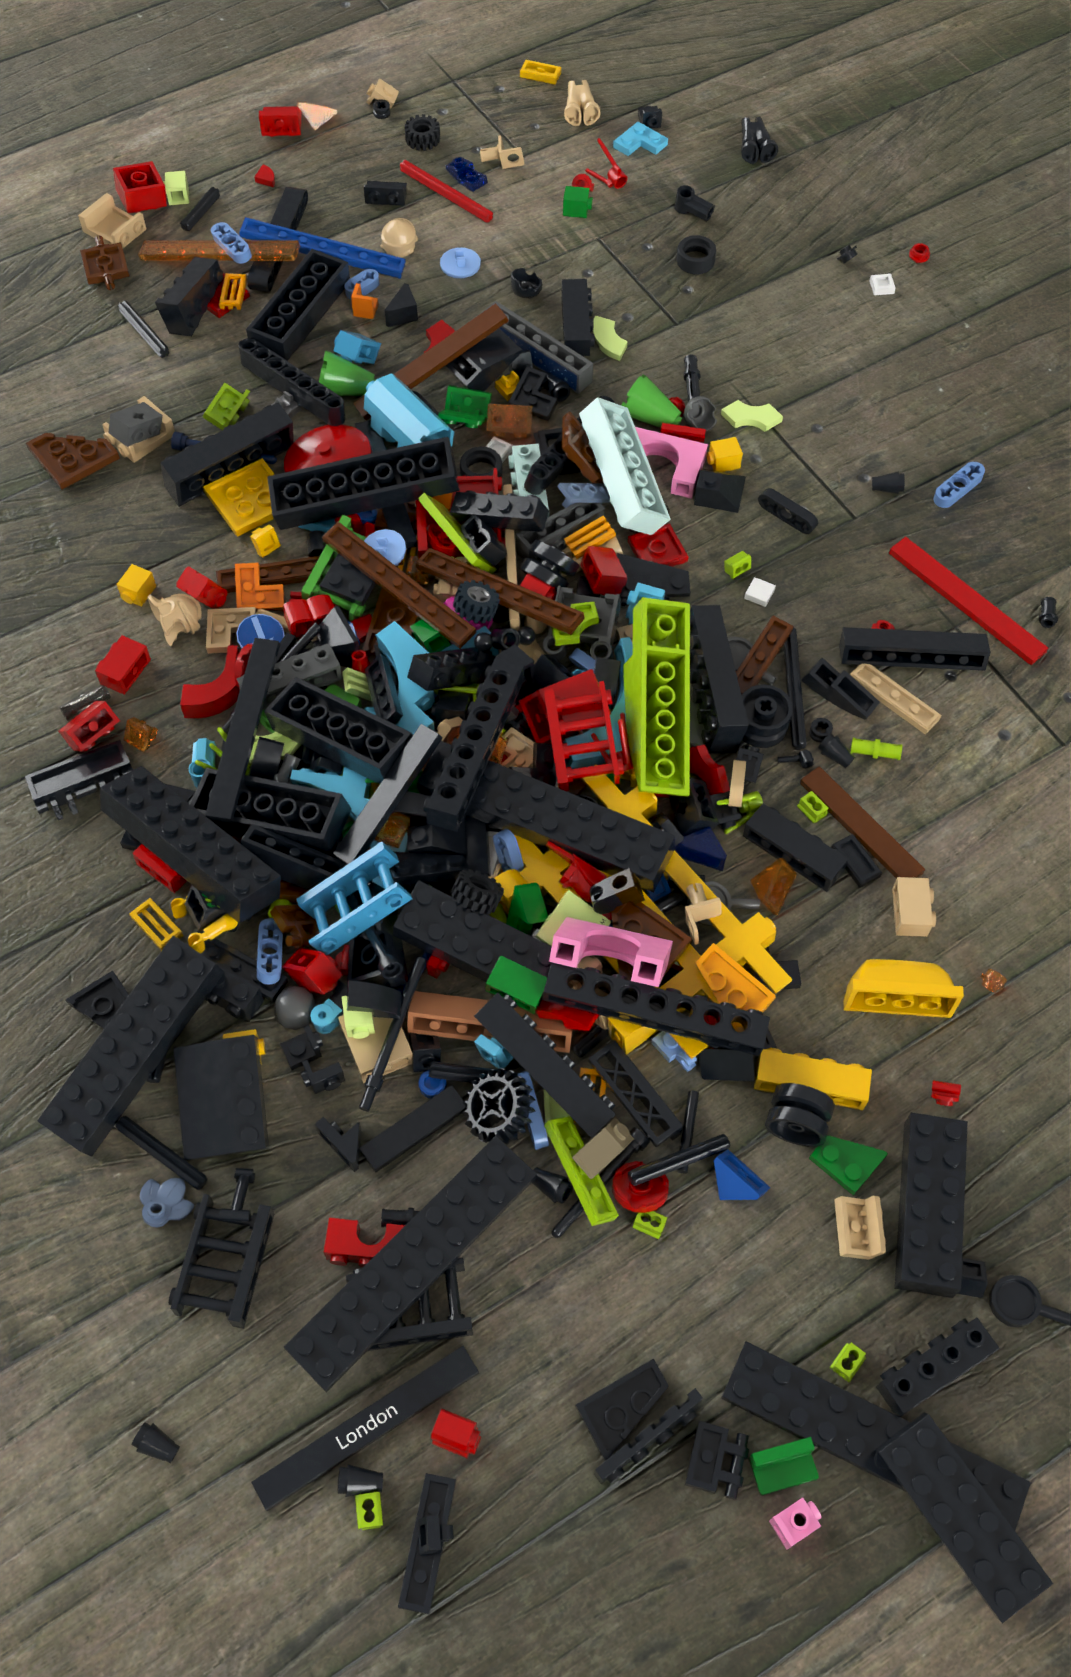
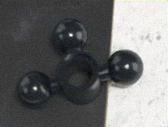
M528 626L521 627L518 631L512 628H496L491 634L479 633L474 639V646L480 652H487L492 647L503 651L513 645H530L534 642L536 635L534 630ZM504 635L507 637L505 644L503 642Z

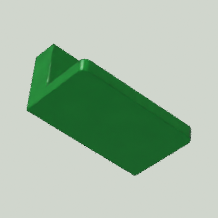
M500 956L486 982L485 991L494 996L499 993L502 997L507 993L518 1005L517 1007L535 1014L544 992L547 977Z
M811 1437L751 1454L749 1462L760 1495H766L818 1479V1472L811 1454L815 1450Z

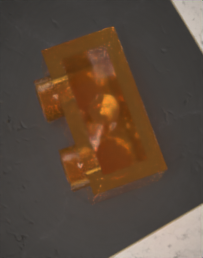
M488 404L487 431L492 432V436L505 437L506 432L514 433V437L527 438V434H532L533 406Z

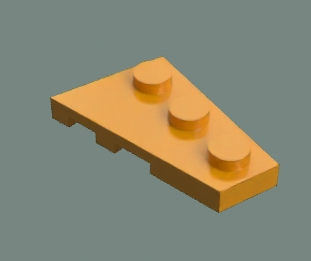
M714 943L695 962L719 1004L727 1002L734 1004L737 1009L745 1011L755 1009L764 1012L776 998L774 993ZM738 1022L731 1023L735 1031H744L742 1024Z

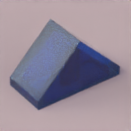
M710 826L685 836L684 840L676 845L675 851L682 859L723 872L727 855Z

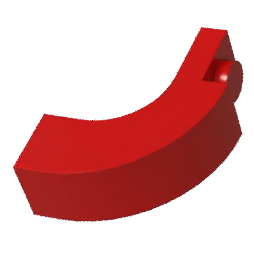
M228 645L225 668L217 679L201 685L183 684L180 706L184 718L211 717L224 712L237 702L240 689H238L235 683L234 669L237 656L240 653L238 645Z

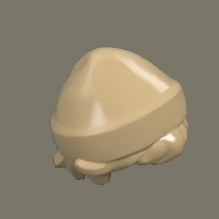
M396 218L389 221L382 230V244L380 247L385 249L388 255L400 258L412 254L415 242L418 241L413 224L404 218Z

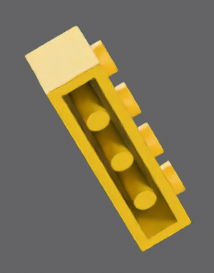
M776 1048L763 1049L758 1057L754 1089L774 1093L776 1086L782 1083L801 1084L825 1093L833 1099L835 1105L864 1110L869 1101L872 1070L866 1069L860 1064H839L837 1061L829 1058L818 1060L810 1058L803 1053L792 1055L782 1053L781 1050Z

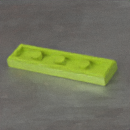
M571 1116L548 1120L544 1127L591 1225L595 1226L614 1221L619 1215L599 1174L590 1179L572 1158L584 1146V1143Z

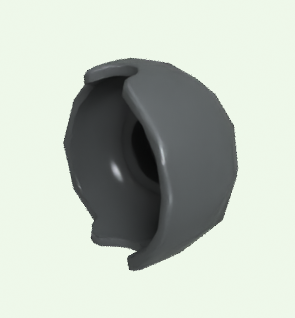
M694 397L689 400L685 407L684 419L689 427L709 431L717 422V419L714 417L716 407L707 397Z
M291 986L284 989L278 995L275 1002V1015L278 1023L287 1029L293 1030L309 1025L311 1011L316 1006L314 995L304 987Z

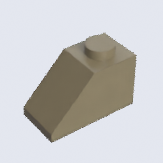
M614 1118L572 1158L587 1176L592 1179L619 1155L634 1138L630 1135L628 1128Z

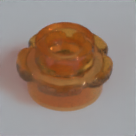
M988 969L985 974H981L980 977L983 979L982 985L986 989L994 993L997 990L1002 991L1005 989L1004 984L1007 979L997 971Z

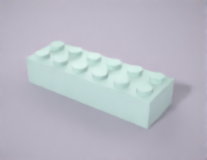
M597 397L579 415L582 427L589 439V446L595 455L596 464L601 471L603 483L607 487L610 502L617 514V521L621 527L652 535L671 519L627 407Z

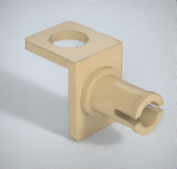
M501 135L498 136L497 147L480 149L482 162L499 159L502 169L524 165L522 148L517 147L504 150ZM510 154H517L519 159L512 162L508 160V156Z
M695 883L696 892L693 884L686 888L692 904L685 906L686 923L695 945L699 944L698 929L695 922L722 914L720 898L707 900L703 886L700 883Z

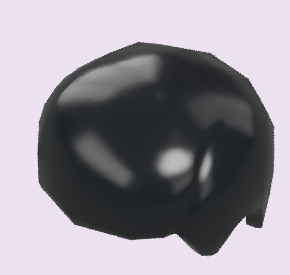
M519 268L511 273V289L515 295L521 298H533L542 290V279L535 272L532 275H528L525 268Z

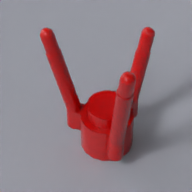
M598 138L597 142L613 167L608 171V179L588 168L585 171L604 182L609 188L612 186L616 189L622 188L626 184L628 177L616 164L602 140Z
M622 712L618 720L622 751L616 752L617 760L622 759L623 769L627 771L633 769V763L629 750L625 714ZM592 733L591 737L593 741H599L596 734ZM606 750L600 751L606 764L611 763Z

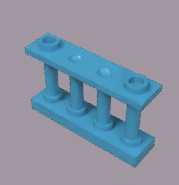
M380 842L297 898L298 906L312 918L316 919L319 934L309 940V944L316 950L329 955L412 900L411 894L397 882L394 883L389 868L397 864L399 860L397 855L385 843ZM380 875L385 890L372 898L368 882ZM359 890L363 904L350 912L346 897ZM337 904L341 919L329 926L325 911Z

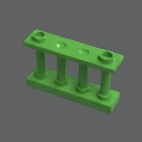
M342 515L339 522L364 541L367 537L354 532L353 528H351V518ZM326 544L301 591L302 599L307 600L316 595H330L333 604L349 610V621H353L363 615L366 605L360 606L321 591L320 584L338 555L335 550Z

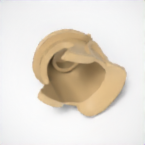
M151 594L147 597L156 619L160 621L166 641L170 647L173 646V642L177 640L180 632H190L194 635L195 631L200 629L198 621L202 618L201 606L199 601H196L192 596L174 594L168 598H161V600Z

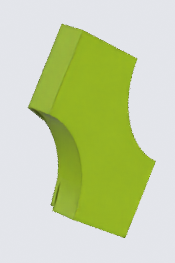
M595 602L571 604V608L584 613L585 619L572 635L551 627L556 646L580 643L581 633L587 627L599 624Z

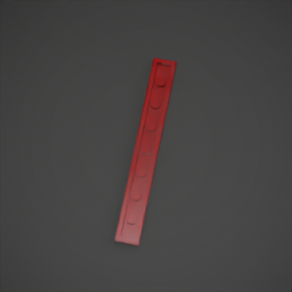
M906 536L890 548L889 554L1028 664L1033 665L1047 652L1048 647Z

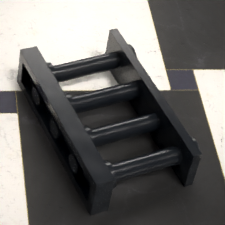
M203 1194L202 1201L196 1204L194 1210L196 1222L176 1288H172L168 1303L176 1316H182L185 1305L226 1313V1316L229 1317L228 1321L233 1327L244 1329L275 1214L271 1206L260 1204L258 1212L251 1215L249 1222L220 1220V1209L213 1208L214 1202L209 1194ZM209 1219L250 1227V1230H252L250 1241L240 1243L205 1236ZM201 1247L242 1255V1258L245 1259L242 1270L238 1269L237 1272L198 1265L197 1260ZM193 1276L234 1284V1287H237L234 1299L230 1298L229 1301L188 1293Z
M458 1258L443 1273L445 1274L450 1314L446 1321L435 1322V1319L432 1318L428 1288L418 1299L420 1313L418 1325L406 1326L402 1322L401 1316L368 1351L472 1336L471 1317L465 1318V1315L461 1314L456 1272L465 1271L464 1259ZM362 1268L353 1270V1274H348V1275H346V1281H347V1283H348Z

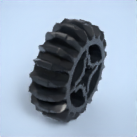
M501 1068L498 1071L494 1069L489 1070L488 1075L484 1073L479 1074L480 1082L471 1081L474 1088L472 1091H466L469 1099L462 1102L467 1106V1110L462 1113L464 1117L468 1118L465 1125L472 1128L470 1133L473 1136L478 1137L480 1141L485 1143L490 1142L495 1136L504 1144H509L510 1139L513 1141L518 1140V1132L526 1133L525 1123H533L528 1118L529 1113L536 1112L534 1108L530 1107V1104L535 1101L534 1097L529 1095L533 1089L526 1085L527 1081L525 1078L519 1076L514 1071ZM505 1086L503 1090L499 1089L495 1094L492 1093L497 1088ZM501 1120H506L502 1125L492 1128L495 1123L498 1124Z

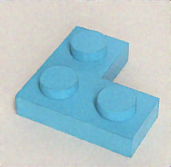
M636 122L614 140L613 148L629 156L641 146L656 155L668 145V138L644 124Z

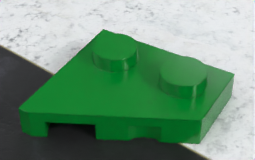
M827 1135L824 1145L818 1146L809 1159L854 1196L886 1158L888 1153L884 1150Z

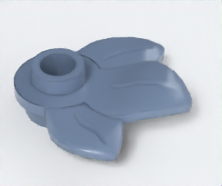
M171 1178L163 1182L162 1185L150 1179L143 1185L140 1191V1201L144 1205L142 1217L145 1223L151 1227L158 1228L164 1226L169 1220H182L192 1212L194 1204L183 1199L186 1187L182 1178ZM155 1210H161L159 1213H152Z

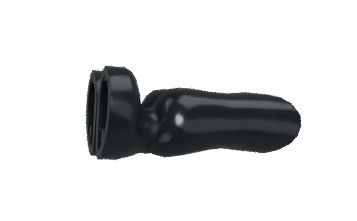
M761 116L756 117L755 122H750L749 117H744L741 121L742 158L746 162L754 164L758 161L760 152L762 163L771 161L778 153V145L771 139Z

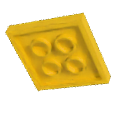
M263 458L203 486L205 494L237 537L274 519L272 516L268 476L275 474Z

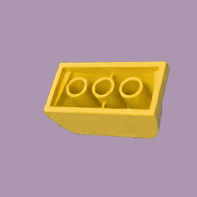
M870 959L866 960L849 981L843 1001L844 1011L951 1018L963 999L964 993L963 986H954L950 975L937 964Z

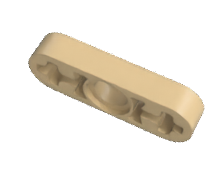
M734 760L728 806H742L746 761Z

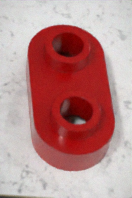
M438 523L427 526V540L434 550L448 556L457 554L458 548Z

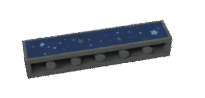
M497 301L492 304L496 303L508 318V322L501 326L500 329L523 351L530 350L534 366L567 382L569 388L577 394L581 393L592 383L593 363Z

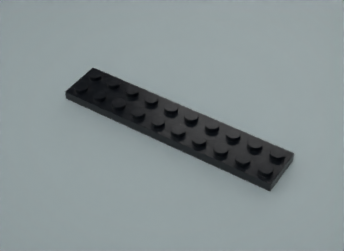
M495 1136L284 1346V1349L327 1393L537 1178V1174Z
M745 1341L721 1399L800 1439L811 1437L814 1446L905 1491L875 1449L911 1422ZM950 1442L1012 1528L1016 1530L1031 1482Z

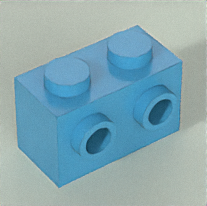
M340 330L335 338L333 351L341 354L340 357L350 362L374 364L381 343L358 333Z

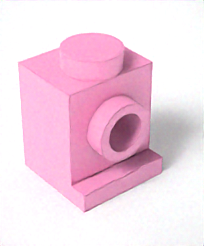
M801 1498L775 1515L769 1522L787 1550L821 1527L818 1522L821 1519V1514L812 1501L806 1503L804 1498ZM799 1514L805 1520L803 1526L795 1524V1515Z

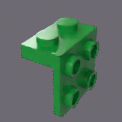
M449 385L445 409L439 412L438 417L447 424L462 422L465 423L466 427L478 428V425H482L489 419L492 393Z

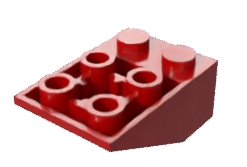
M593 669L542 688L519 701L536 743L551 744L544 690L554 688L555 697H560V699L598 694L599 683ZM601 703L562 709V712H557L558 719L564 720V722L603 716ZM581 730L565 732L566 735H561V738L564 740Z

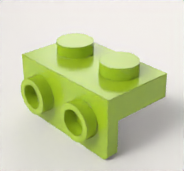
M224 383L204 412L203 418L221 430L229 425L236 424L240 417L238 412L240 410L244 412L250 402L247 399L250 391L246 389L242 394Z

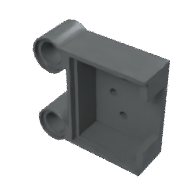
M558 586L555 601L571 607V604L595 602L599 624L587 627L580 635V643L593 644L590 654L594 660L597 653L601 650L608 651L607 656L604 658L614 660L612 649L622 603L620 595L605 594V598L577 595L571 588ZM550 626L549 634L543 641V647L547 655H553L560 661L567 654V646L561 645L557 651L550 650V647L555 644Z

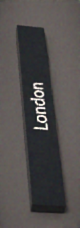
M461 1346L253 1480L251 1483L265 1510L269 1511L479 1374L477 1367L464 1346Z

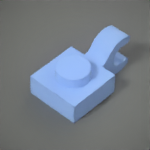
M662 1031L652 1039V1045L669 1063L676 1058L687 1072L696 1066L695 1061H697V1058L690 1059L669 1033Z

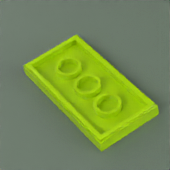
M425 493L418 498L420 503L471 565L491 574L497 570L495 566H492L474 552L470 546V541L462 534L461 525L442 503Z

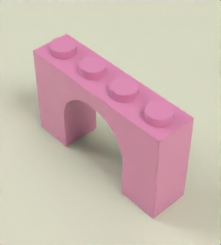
M635 427L646 456H663L671 460L676 466L672 478L671 494L692 499L700 470L703 469L706 460L708 444Z
M566 917L554 934L549 962L576 968L581 959L586 956L613 957L623 960L634 967L631 981L659 987L668 966L673 941Z

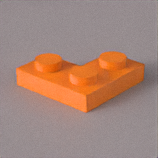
M259 563L235 564L237 608L255 607L256 611L258 609L267 611L284 610L285 595L283 584L260 585Z

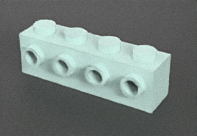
M539 444L512 446V455H508L509 469L514 471L511 472V484L516 486L513 494L517 496L527 497L528 495H533L525 490L524 483L530 467L541 456ZM545 489L540 495L535 496L539 497L549 510Z

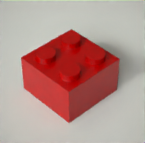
M153 161L113 168L115 189L127 213H138L144 210L167 206L165 185Z

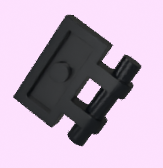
M699 1421L685 1485L715 1494L719 1481L727 1484L724 1497L736 1500L738 1489L742 1488L744 1477L741 1474L744 1460H747L749 1455V1449L747 1448L749 1436L737 1433L735 1444L727 1442L729 1429ZM724 1453L732 1456L729 1472L721 1470Z

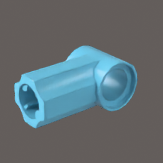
M207 738L198 739V741L193 743L192 763L188 769L196 788L206 769L196 765L195 761L199 760L215 768L216 752L209 747V744L213 743L215 746L216 744Z

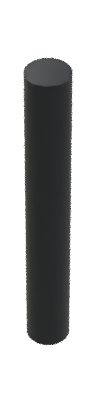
M688 1091L679 1151L692 1146L699 1092ZM689 1165L677 1169L676 1171L679 1173L686 1174L688 1173Z

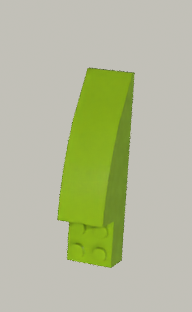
M642 597L633 608V655L623 665L627 734L639 792L688 797L690 795V603Z

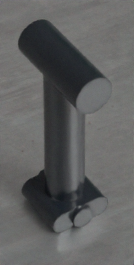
M236 1168L234 1179H236L237 1186L231 1209L221 1208L219 1219L249 1222L251 1211L243 1210V1205L249 1183L254 1184L255 1173L254 1169Z

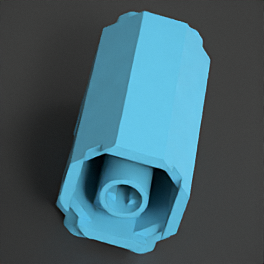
M391 373L378 378L376 381L369 382L366 386L367 392L364 397V409L371 415V427L381 437H384L386 441H397L398 447L448 437L452 447L454 431L394 374Z

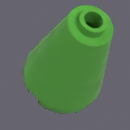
M325 351L319 383L339 396L365 395L367 392L366 386L369 382L376 381L374 379L375 374L332 352Z
M644 374L635 381L627 393V404L623 402L621 405L628 408L631 418L661 428L662 423L680 425L683 419L680 417L681 411Z

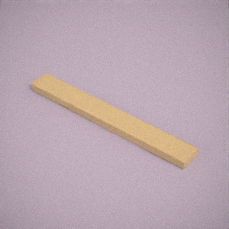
M512 484L503 486V495L512 493ZM505 529L507 580L518 585L515 530ZM509 608L510 628L518 631L520 629V613Z

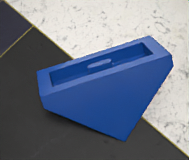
M728 1149L715 1158L714 1166L720 1200H757L771 1188Z

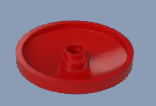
M343 424L339 426L325 425L308 431L290 446L284 459V470L286 473L371 454L373 451L367 436L359 429Z

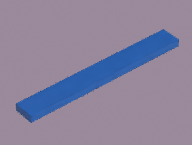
M246 217L239 231L241 238L303 254H308L311 249L347 261L349 266L365 270L374 269L380 274L399 279L402 277L406 263L404 258Z

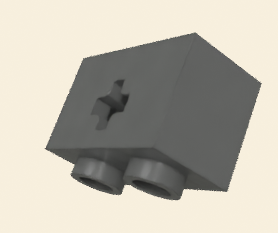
M145 402L110 414L108 433L128 447L159 435L163 415Z

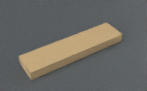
M861 664L850 673L877 700L924 734L942 716L870 664Z

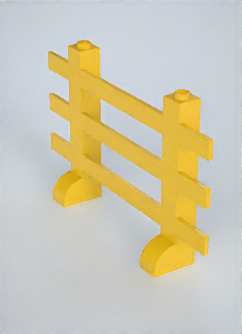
M606 774L581 778L608 809L652 826L648 819L657 813L658 801L654 793L639 792L637 786L624 795ZM514 835L526 868L520 872L516 869L507 870L494 878L496 879L495 883H500L501 887L504 888L499 904H502L503 910L507 915L516 885L537 883L542 897L549 893L557 904L568 890L578 896L573 888L564 889L562 884L558 882L570 866L567 861L552 850L543 855L533 842ZM674 850L665 872L689 898L686 892V888L689 885L693 884L696 892L695 883H700L703 886L707 900L718 898ZM601 871L602 873H604V874L607 876V878L610 877V876H612V875H610V874H607V873ZM642 890L645 899L642 903L670 922ZM721 902L722 914L708 919L724 937L716 945L740 966L748 963L776 994L788 985L792 978L765 950L775 941L776 927L768 917L764 918L758 912L741 924ZM690 944L676 961L683 970L659 989H677L682 992V995L690 997L706 995L711 1002L719 1004L695 964L701 955ZM603 956L616 973L619 974L617 958ZM684 1008L677 1009L681 1013L686 1010ZM607 1018L609 1036L618 1043L626 1055L659 1031ZM669 1033L690 1059H693L708 1047L707 1044L701 1041Z

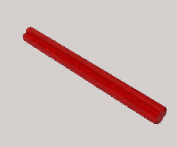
M404 160L400 163V171L486 223L493 219V212L411 162Z

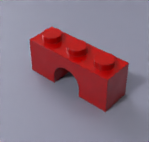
M329 1218L324 1246L326 1260H330L331 1264L345 1266L348 1262L359 1263L360 1267H364L405 1225L387 1224L384 1238L375 1245H366L359 1240L360 1225L358 1220Z

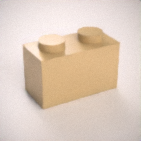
M897 877L892 888L896 936L927 937L931 928L936 925V913L931 909V904L934 901V890L929 887V878Z

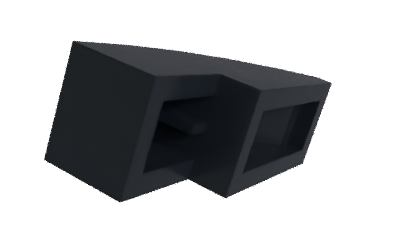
M823 658L817 661L801 679L802 682L827 701L864 720L870 716L880 703L845 670L839 673Z

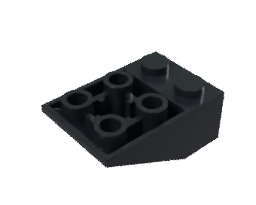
M498 328L445 366L466 388L485 391L523 350Z

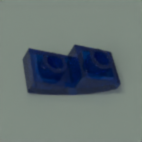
M463 157L454 158L452 162L445 165L446 170L461 185L472 192L488 183L487 175L474 170L473 162Z

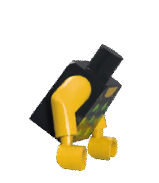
M191 885L190 891L186 896L187 899L175 898L171 902L174 918L186 916L188 910L198 931H204L202 934L191 933L188 937V945L199 953L205 950L204 941L207 939L212 940L223 932H235L238 928L239 923L193 885Z

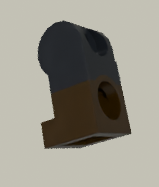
M630 868L601 880V882L596 883L589 890L593 909L599 914L610 913L616 907L633 901L634 904L645 901L640 882Z

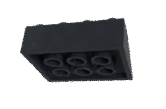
M255 1035L240 1036L174 1048L184 1160L269 1149L258 1037Z

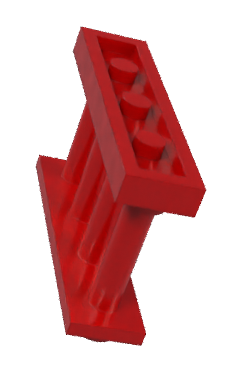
M599 681L598 694L564 699L555 697L554 688L545 689L544 698L558 788L568 792V782H573V779L613 773L614 784H620V775L624 774L622 759L617 760L608 708V705L612 704L610 689L605 690L604 681ZM601 703L602 717L568 722L558 719L557 712H562V709ZM605 726L607 740L574 745L562 744L561 735H566L565 732ZM609 750L611 760L609 764L575 769L566 767L565 759L569 758L570 755Z

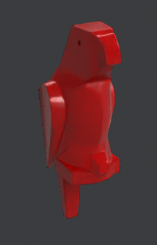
M548 841L546 846L570 864L558 881L562 884V888H573L578 896L592 904L589 894L590 888L596 883L601 882V880L606 879L607 876L575 854L572 855ZM611 912L602 914L608 920H612Z

